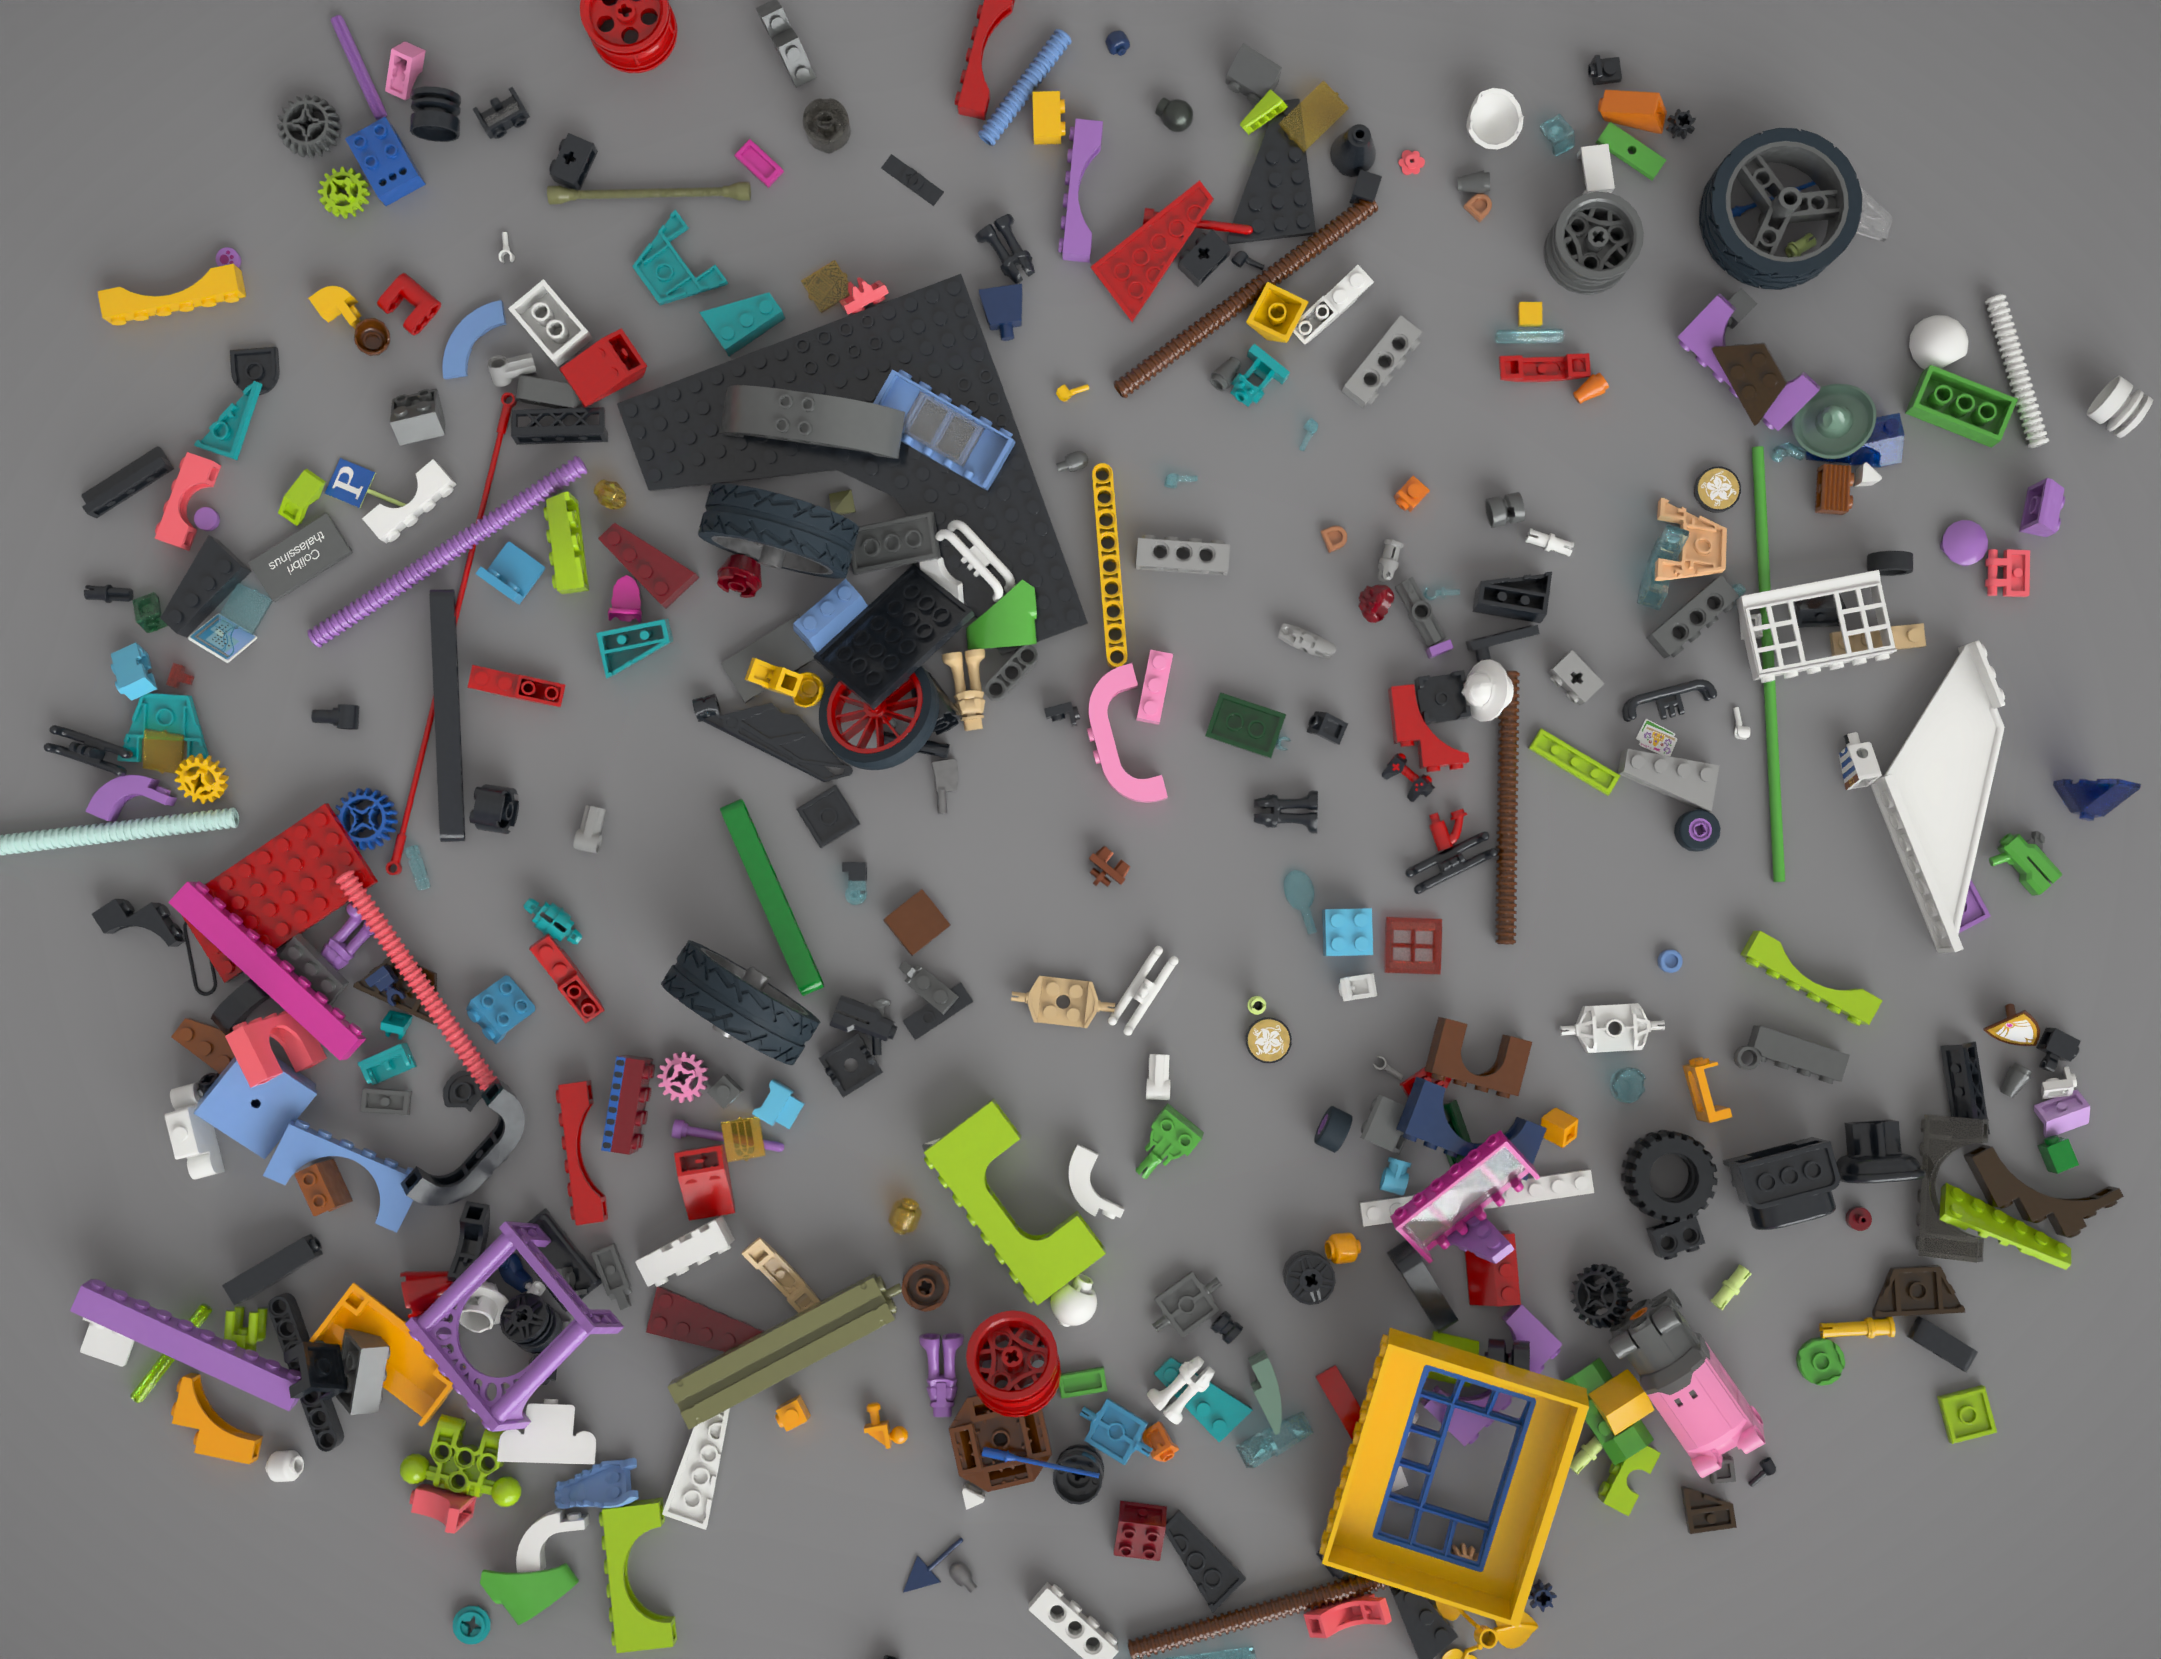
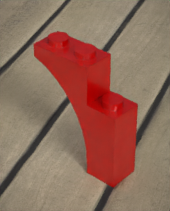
M1414 684L1391 686L1388 689L1394 744L1400 743L1401 747L1414 746V742H1417L1420 769L1426 768L1427 772L1441 771L1440 767L1449 766L1450 770L1463 769V765L1469 763V753L1448 746L1438 739L1426 725L1417 705Z

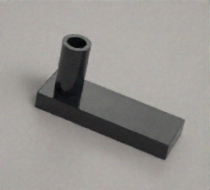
M1529 625L1466 641L1468 650H1475L1477 663H1479L1481 660L1491 659L1488 648L1490 646L1540 633L1538 625Z

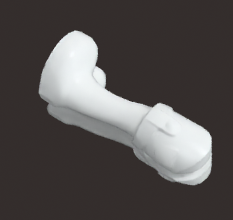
M1200 1356L1184 1362L1179 1368L1180 1374L1164 1390L1159 1391L1152 1388L1147 1392L1150 1401L1161 1411L1168 1401L1186 1383L1188 1384L1184 1392L1163 1410L1165 1417L1176 1425L1183 1419L1181 1412L1184 1406L1198 1391L1204 1392L1209 1387L1210 1380L1215 1373L1208 1366L1198 1376L1195 1375L1204 1363Z

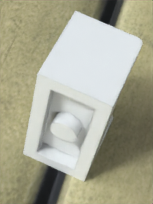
M1601 144L1581 147L1577 153V159H1582L1586 190L1583 194L1596 191L1612 193L1615 185L1609 145Z

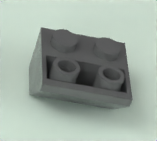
M437 388L432 390L424 389L411 395L403 394L392 399L390 424L400 446L445 435L446 423Z
M1379 1094L1371 1104V1114L1362 1125V1135L1360 1138L1400 1154L1406 1138H1403L1404 1133L1396 1130L1405 1105Z

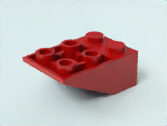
M621 328L601 338L563 365L559 370L586 408L643 378L647 365Z
M725 1143L674 1153L677 1176L689 1221L736 1213Z

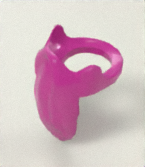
M625 575L618 579L613 587L612 608L608 609V620L611 621L614 617H617L620 621L630 622L636 618L638 622H641L642 611L640 609L639 587L632 577Z

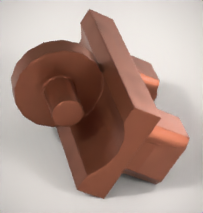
M1103 846L1096 854L1093 853L1089 857L1090 861L1103 870L1101 873L1095 868L1090 871V874L1096 878L1093 884L1097 886L1099 882H1102L1108 887L1111 883L1105 877L1108 874L1122 885L1126 880L1124 877L1127 875L1130 866L1123 860H1120L1114 869L1110 867L1107 861L1114 853L1106 846Z

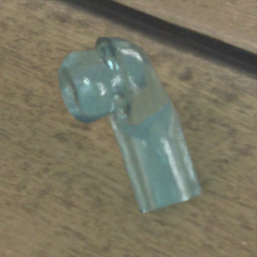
M1784 443L1775 446L1771 459L1775 462H1781L1783 457L1791 456L1801 461L1806 454V450L1791 443Z

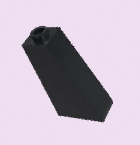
M312 1234L304 1236L222 1286L234 1306L250 1300L323 1255L321 1243Z

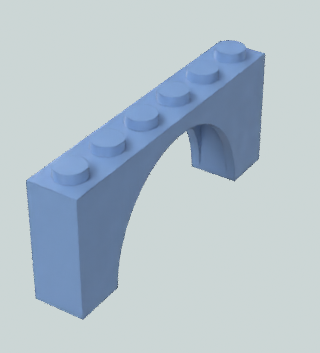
M297 1119L295 1122L291 1120L263 1176L286 1185L290 1177L300 1167L314 1159L340 1156L354 1160L370 1172L378 1186L380 1208L375 1224L397 1233L413 1202V1199L406 1196L401 1182L414 1168L408 1167L406 1170L399 1167V1163L393 1159L385 1158L383 1160L376 1157L377 1153L370 1149L364 1148L362 1151L355 1148V1144L349 1140L341 1139L339 1141L332 1138V1134L326 1130L319 1129L316 1131L309 1128L310 1124Z

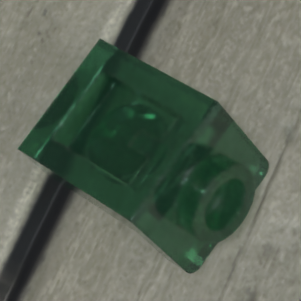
M155 592L133 600L135 620L147 633L168 626L160 618L162 615L160 601Z

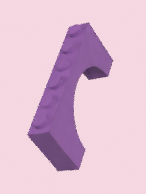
M1719 293L1678 336L1680 339L1679 344L1688 352L1692 350L1697 355L1695 359L1703 367L1708 365L1714 371L1712 375L1721 383L1725 381L1730 386L1729 391L1738 398L1711 349L1714 346H1726V326L1732 313L1736 310ZM1803 372L1795 379L1787 382L1784 389L1763 416L1764 419L1762 421L1771 430L1775 428L1779 431L1820 391L1821 387Z
M1522 1304L1513 1305L1502 1317L1509 1327L1513 1340L1530 1341V1371L1540 1374L1544 1369L1546 1361L1549 1358L1554 1359L1560 1353V1347L1563 1344ZM1437 1385L1432 1390L1435 1393L1451 1396V1394L1443 1391ZM1487 1390L1474 1396H1459L1458 1400L1485 1407L1492 1390ZM1499 1393L1493 1411L1505 1410L1511 1404L1513 1396ZM1424 1398L1421 1404L1442 1424L1447 1405ZM1455 1408L1448 1431L1465 1447L1468 1443H1474L1479 1437L1478 1432L1484 1426H1490L1494 1420Z

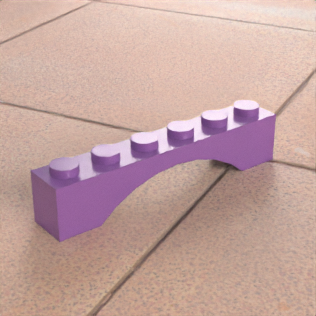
M1076 119L1075 127H1070L1069 141H1073V149H1068L1067 163H1071V171H1066L1065 185H1069L1068 194L1064 193L1063 207L1067 208L1066 216L1061 218V230H1065L1064 238L1059 239L1058 252H1063V260L1090 263L1092 232L1081 214L1078 192L1085 170L1101 152L1103 121Z

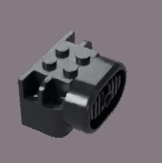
M1810 1137L1723 1160V1164L1730 1167L1733 1177L1731 1181L1732 1186L1736 1188L1739 1200L1746 1205L1751 1225L1756 1230H1772L1827 1216L1836 1209L1832 1190L1839 1186L1840 1174L1830 1141Z

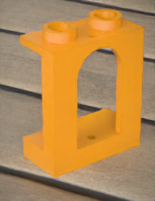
M1703 1057L1690 1059L1689 1064L1683 1065L1697 1120L1712 1123L1731 1118L1732 1113L1729 1107L1713 1105L1704 1072L1706 1068L1717 1066L1718 1062L1709 1061V1058L1703 1059Z

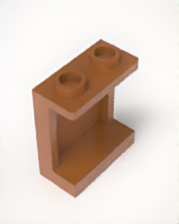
M334 1159L313 1164L295 1173V1177L313 1216H318L326 1211L331 1212L353 1201Z

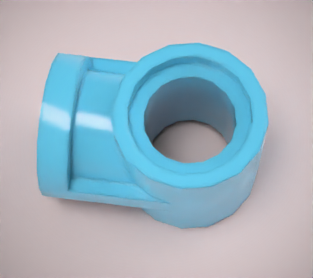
M1389 1157V1167H1385L1383 1171L1380 1190L1403 1196L1409 1180V1173L1406 1172L1408 1167H1411V1163Z

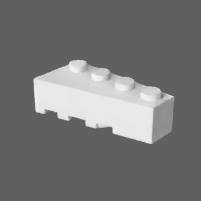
M723 1215L645 1255L635 1261L647 1286L655 1284L658 1287L669 1281L668 1276L674 1273L679 1276L689 1271L688 1266L697 1262L700 1265L711 1259L709 1255L715 1252L721 1254L731 1248L730 1244L735 1239Z

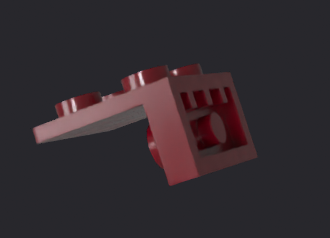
M1120 1500L1114 1555L1160 1561L1166 1530L1167 1506Z

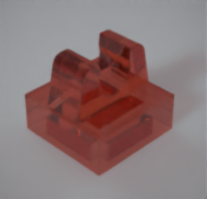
M173 663L166 685L179 688L180 682L192 685L194 676L184 673L185 666Z

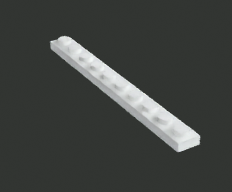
M1585 1169L1540 1176L1538 1180L1534 1177L1528 1178L1527 1181L1521 1179L1524 1186L1523 1190L1516 1192L1510 1187L1502 1194L1505 1199V1203L1502 1206L1594 1193L1591 1170ZM1489 1183L1450 1189L1433 1203L1444 1215L1459 1213L1493 1187L1494 1184ZM1415 1194L1359 1202L1362 1226L1392 1223L1390 1216L1394 1214L1396 1209L1403 1207L1412 1200ZM1492 1201L1484 1209L1495 1208L1498 1206L1494 1203V1201ZM1426 1208L1413 1219L1433 1217L1434 1215Z

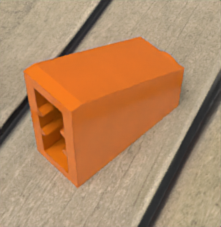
M1605 90L1604 96L1600 98L1598 104V111L1606 122L1657 134L1663 133L1667 111L1660 93Z

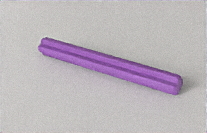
M341 15L332 17L331 23L374 117L376 120L387 117L385 108L344 18Z

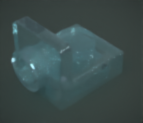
M1561 114L1540 124V131L1552 144L1555 156L1567 152L1575 146L1574 130Z

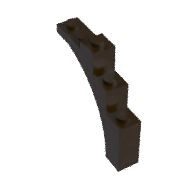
M1982 1145L1963 1155L1990 1206L2003 1209L2009 1207L2014 1202L2023 1220L2039 1223L2048 1217L2056 1234L2067 1238L2079 1235L2081 1233L2080 1230L2087 1227L2083 1219L2095 1216L2097 1214L2096 1211L2103 1207L2109 1208L2118 1203L2117 1200L2124 1197L2120 1188L2108 1186L2089 1197L2071 1199L2050 1197L2033 1190L2018 1180L2002 1163L1993 1146Z

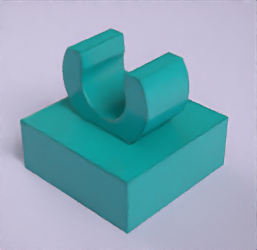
M389 1010L381 1021L380 1030L385 1031L386 1037L396 1033L398 1034V1040H401L412 1023V1015Z

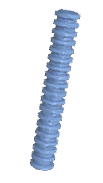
M1055 29L1054 34L1050 36V40L1046 41V46H1043L1041 48L1042 51L1037 53L1038 57H1034L1033 63L1031 62L1029 68L1025 69V74L1020 76L1021 80L1018 79L1016 81L1017 85H1013L1012 91L1010 90L1008 96L1003 98L1004 102H1000V108L997 107L995 109L996 113L991 114V119L987 120V125L984 124L982 126L983 130H979V137L986 144L992 146L996 144L995 140H999L1000 134L1002 135L1004 129L1008 128V123H1012V117L1015 118L1017 116L1016 112H1020L1021 106L1023 107L1025 101L1030 99L1029 95H1033V89L1036 90L1038 88L1037 84L1042 83V78L1044 79L1046 73L1051 71L1050 67H1054V62L1059 60L1058 56H1062L1063 50L1065 51L1067 45L1072 43L1070 36L1061 29Z

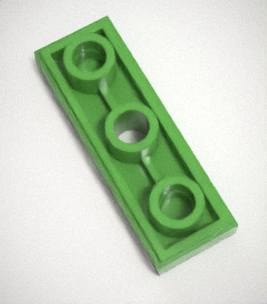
M1609 122L1596 141L1598 145L1608 144L1611 154L1651 181L1666 162L1665 158L1611 122Z

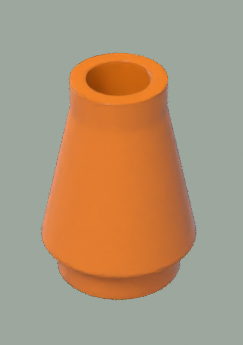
M1601 373L1592 374L1573 392V395L1577 402L1581 404L1584 401L1604 394L1609 385Z

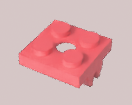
M858 277L859 287L857 288L851 282H848V293L850 296L840 300L839 303L847 314H855L865 310L864 306L871 302L873 305L886 299L885 295L889 292L885 284L880 280L869 285L862 278Z

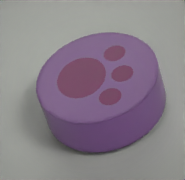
M225 247L217 252L216 263L218 266L234 264L239 268L241 257L234 249Z

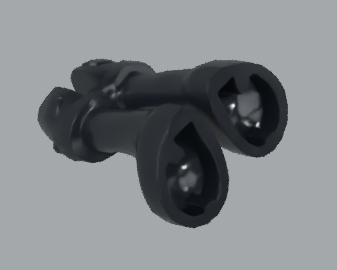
M1006 214L996 219L994 225L1003 235L1012 251V255L1007 252L992 224H988L975 235L977 242H987L993 247L1002 262L1000 268L1004 275L1009 277L1015 284H1018L1023 279L1016 266L1020 264L1029 277L1035 273L1032 264L1033 258L1027 250L1023 251L1017 242L1011 227L1014 223V218L1011 214Z
M1312 790L1307 796L1298 799H1278V796L1274 794L1254 799V808L1271 809V814H1254L1255 823L1265 825L1267 828H1275L1277 824L1297 823L1306 826L1309 833H1317L1318 812L1283 813L1281 810H1318V791Z

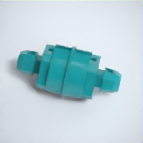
M529 898L523 905L526 911L530 914H535L531 921L535 923L534 927L540 930L543 935L550 934L553 939L556 938L559 941L566 936V940L572 944H578L582 939V935L575 928L574 930L571 929L575 923L571 920L572 916L553 902L549 904L545 901L542 906H539L538 901ZM544 912L546 915L551 917L552 920L549 921L544 916L540 915V913ZM557 922V923H559L560 925H562L563 927H565L566 929L563 931V930H561L559 927H557L554 923Z

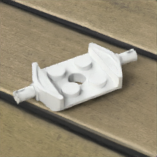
M1639 1003L1583 1006L1574 1026H1560V1030H1567L1560 1031V1035L1575 1034L1586 1053L1642 1050L1648 1033L1651 1030H1665V1026H1658L1665 1024L1664 1020H1648ZM1614 1021L1620 1026V1031L1616 1035H1612L1608 1030L1609 1024Z

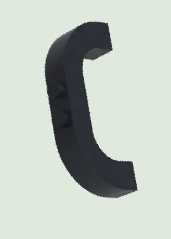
M496 1078L481 1095L486 1105L498 1113L497 1124L490 1134L460 1167L449 1174L441 1176L431 1175L416 1166L401 1182L406 1196L424 1205H449L471 1195L485 1180L492 1176L494 1170L508 1158L509 1154L517 1146L525 1126L523 1108L507 1084Z

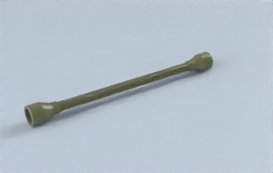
M737 182L721 188L698 187V189L657 188L656 190V188L577 191L563 186L547 187L549 205L563 204L576 199L662 198L668 196L706 197V195L707 197L709 195L710 197L712 195L730 197L738 201L751 200L750 182Z

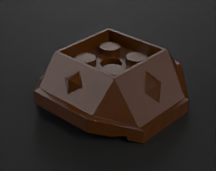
M977 1395L966 1398L949 1426L959 1476L987 1492L1034 1482L1043 1466L1019 1461L1005 1462L982 1456L984 1447L1003 1451L1009 1450L1010 1453L1016 1456L1047 1462L1052 1455L1042 1409L1028 1416H1003L990 1410ZM997 1433H1004L1007 1436V1441L998 1443L994 1436Z

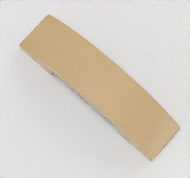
M757 1238L741 1252L757 1270L759 1269L787 1298L788 1303L798 1313L820 1302V1299L802 1277L762 1238Z

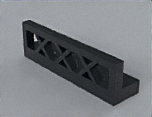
M605 408L512 410L511 437L516 445L608 442V432L605 428ZM599 414V425H589L585 421L590 415ZM568 415H574L578 419L573 425L568 426L562 422ZM528 416L532 420L526 427H518V417ZM544 416H551L555 419L549 426H542L539 423Z
M1976 1042L1940 1046L1954 1139L1979 1138L1989 1135L1990 1130Z

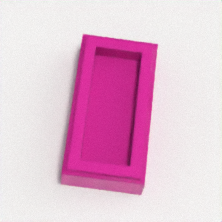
M751 139L734 155L741 164L768 188L784 172Z

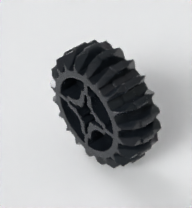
M1593 1264L1591 1268H1583L1584 1273L1577 1274L1579 1281L1572 1282L1576 1286L1575 1290L1570 1291L1575 1295V1298L1570 1301L1576 1304L1573 1311L1580 1313L1578 1318L1584 1320L1585 1324L1595 1328H1610L1612 1325L1620 1324L1619 1319L1624 1320L1626 1318L1624 1311L1629 1312L1631 1310L1627 1304L1633 1301L1628 1297V1294L1633 1290L1626 1288L1630 1281L1623 1279L1624 1273L1617 1271L1616 1267H1609L1607 1264ZM1604 1277L1607 1279L1600 1285L1595 1283L1599 1278ZM1598 1309H1608V1311L1602 1315H1598L1596 1313Z

